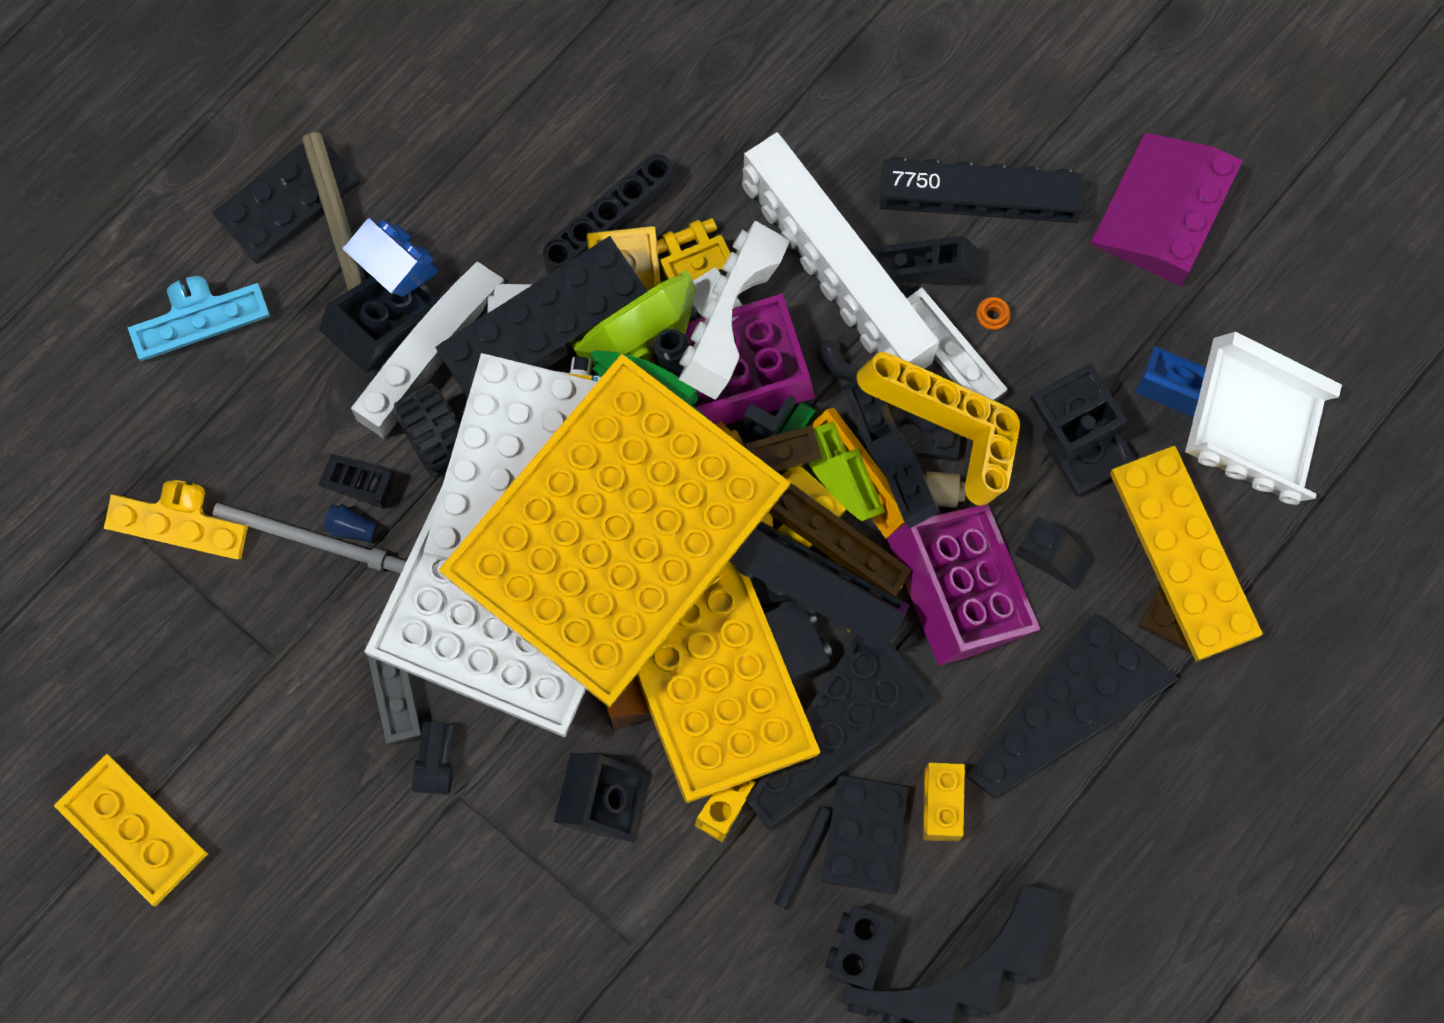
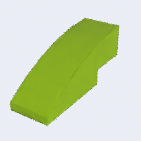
M835 422L813 428L822 460L809 463V465L830 494L861 521L884 513L885 510L859 449L846 451Z

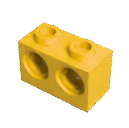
M928 763L924 772L923 840L959 842L963 837L965 764Z

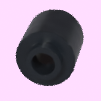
M666 329L657 336L654 343L659 366L677 377L681 375L684 366L679 363L689 346L688 339L682 332L676 329Z

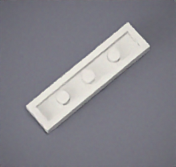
M920 288L907 298L939 340L934 359L954 383L994 401H997L1006 394L1008 390L923 288Z

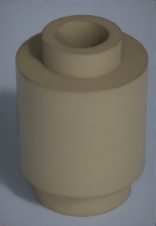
M926 471L925 477L938 507L957 508L958 501L964 502L966 481H960V474Z

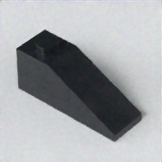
M965 236L871 247L872 255L893 282L934 285L978 282L979 249Z

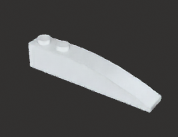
M477 261L416 325L351 407L356 420L385 439L398 422L394 413V403L424 387L443 363L435 346L473 323L487 306L488 296L494 295V285L503 284L505 280Z

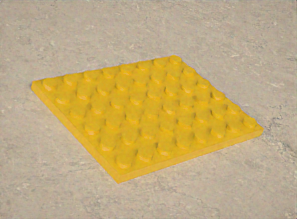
M621 354L438 571L443 577L610 708L788 489L790 482Z

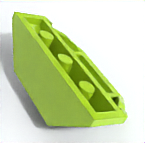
M686 270L677 277H672L658 284L600 322L582 340L580 339L572 345L577 356L591 359L590 354L594 350L631 355L649 361L652 355L655 354V340L662 331L676 329L683 334L686 333L696 293L691 275Z

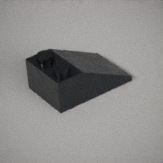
M371 276L327 304L319 331L367 374L389 360L401 343L440 298L425 284H421L402 297L390 293Z

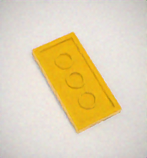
M108 754L92 767L54 805L136 890L155 907L208 855Z

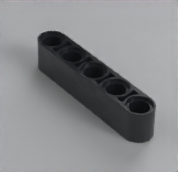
M659 153L646 157L550 239L543 248V258L547 273H552L588 250V241H578L575 239L577 235L581 233L622 230L670 189L673 182L672 163L669 158ZM656 170L663 171L665 175L659 178L652 177L650 173ZM630 191H636L641 194L635 199L625 196ZM606 212L616 214V217L612 220H604L600 216ZM558 254L567 257L561 263L552 262L551 258Z

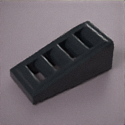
M331 454L318 485L319 487L383 509L396 477L390 470ZM339 465L343 468L336 483L331 481L336 466ZM351 469L355 472L349 486L344 485V482ZM361 475H367L362 488H356ZM373 479H379L374 493L368 492Z

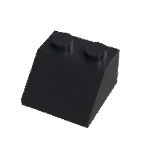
M570 753L554 823L581 832L634 843L650 773L599 754Z

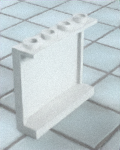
M1237 332L1215 337L1185 452L1197 457L1198 462L1203 465L1218 467L1224 470L1228 477L1244 479L1252 483V487L1256 490L1278 495L1279 500L1284 503L1297 505L1300 501L1315 499L1316 493L1304 487L1325 400L1339 397L1342 385Z

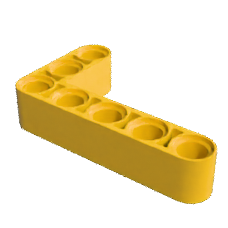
M879 352L858 371V385L867 394L973 441L965 482V493L972 503L979 506L987 505L1007 490L1020 428V420L1014 410L887 352Z

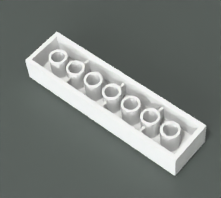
M775 133L744 153L742 186L750 198H757L763 206L761 210L767 221L771 224L776 223L782 231L781 235L790 240L788 248L791 250L796 249L802 257L800 261L807 273L810 275L815 274L821 282L820 288L826 298L830 301L835 300L839 305L843 320L848 326H855L861 334L860 340L869 353L875 352V354L879 352L890 353L923 369L933 364L939 340L779 133Z

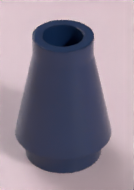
M342 503L340 506L331 504L322 530L330 532L329 536L362 540L370 543L377 523L369 521Z

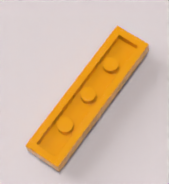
M835 408L827 409L811 425L815 428L835 422L846 451L859 449L885 510L884 513L871 519L884 537L887 538L906 524L901 516L887 478Z

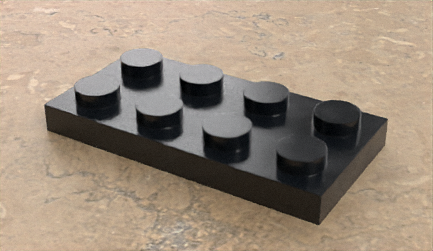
M323 139L339 194L342 198L360 184V180ZM303 143L212 212L219 223L256 264L324 212Z

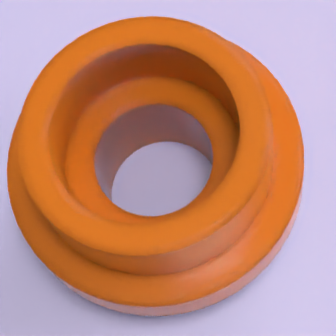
M997 297L983 300L976 312L979 324L985 329L992 331L1004 328L1009 322L1011 315L1008 304ZM995 311L998 313L999 318L991 319L988 317L987 312Z

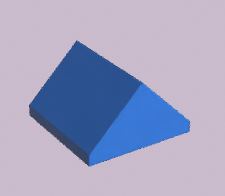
M1154 346L1135 393L1194 417L1206 367Z

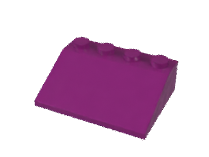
M1145 133L1090 245L1181 287L1193 266L1243 160L1212 146Z
M783 293L732 309V318L738 317L731 324L734 342L740 356L729 382L716 400L695 389L699 399L693 406L712 421L713 424L723 422L725 425L744 420V414L751 403L766 412L780 409L788 395L795 398V404L815 398L811 378ZM703 317L688 322L684 335L687 337L690 346L694 347L695 344L691 340L695 328L700 321L704 323L706 318Z
M988 504L932 516L910 529L905 524L887 537L894 557L911 569L910 574L905 580V585L938 666L971 657L1041 630Z

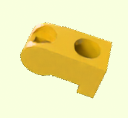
M750 780L712 794L698 815L695 827L723 842L756 782Z

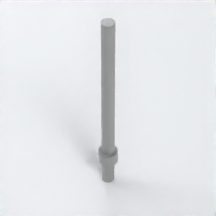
M216 503L213 509V516L246 524L248 527L368 563L367 566L378 571L387 569L401 574L407 562L389 556L388 551L375 547L369 550L220 503Z

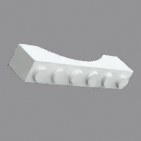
M754 221L748 232L743 229L741 230L733 244V248L737 249V252H731L722 268L727 274L726 276L721 275L712 290V293L717 296L715 299L710 298L701 314L706 320L704 323L699 322L691 336V340L695 342L694 347L689 345L679 364L684 366L679 377L680 381L716 400L729 382L740 357L734 342L731 325L732 308L735 298L752 286L769 280L781 263L790 242L789 239L757 221Z

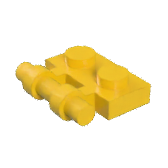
M713 218L703 222L696 220L689 223L688 228L674 234L672 231L662 234V239L657 240L658 254L665 251L670 253V256L660 260L661 268L667 280L677 277L686 270L691 275L692 280H695L714 267L718 269L720 274L726 272L722 268L731 253L722 235L711 239L707 236V234L717 230ZM694 239L698 243L682 251L679 247Z

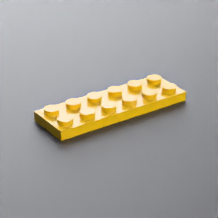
M1176 446L1112 469L1110 475L1195 661L1198 662L1263 635Z

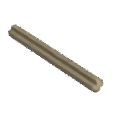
M311 132L304 135L302 141L349 291L366 279L362 266L343 250L353 236L322 135L318 132Z

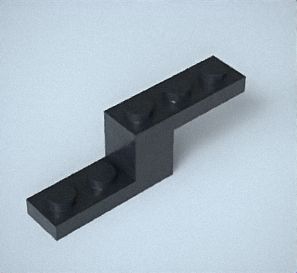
M857 379L843 386L866 446L885 474L901 516L908 528L910 529L940 513L913 446L896 422L889 403L864 392L858 385Z

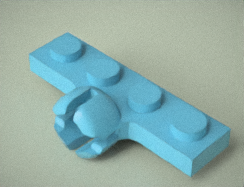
M191 276L186 278L191 292V296H188L185 286L181 285L180 280L174 282L167 289L172 305L169 313L128 327L138 359L144 361L271 317L259 284L256 283L221 296H213L207 281L203 277Z

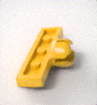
M172 480L166 481L163 484L161 498L157 503L117 494L111 495L104 529L238 560L242 558L248 525L206 515L202 508L205 496L204 488L194 483L187 485L185 481Z

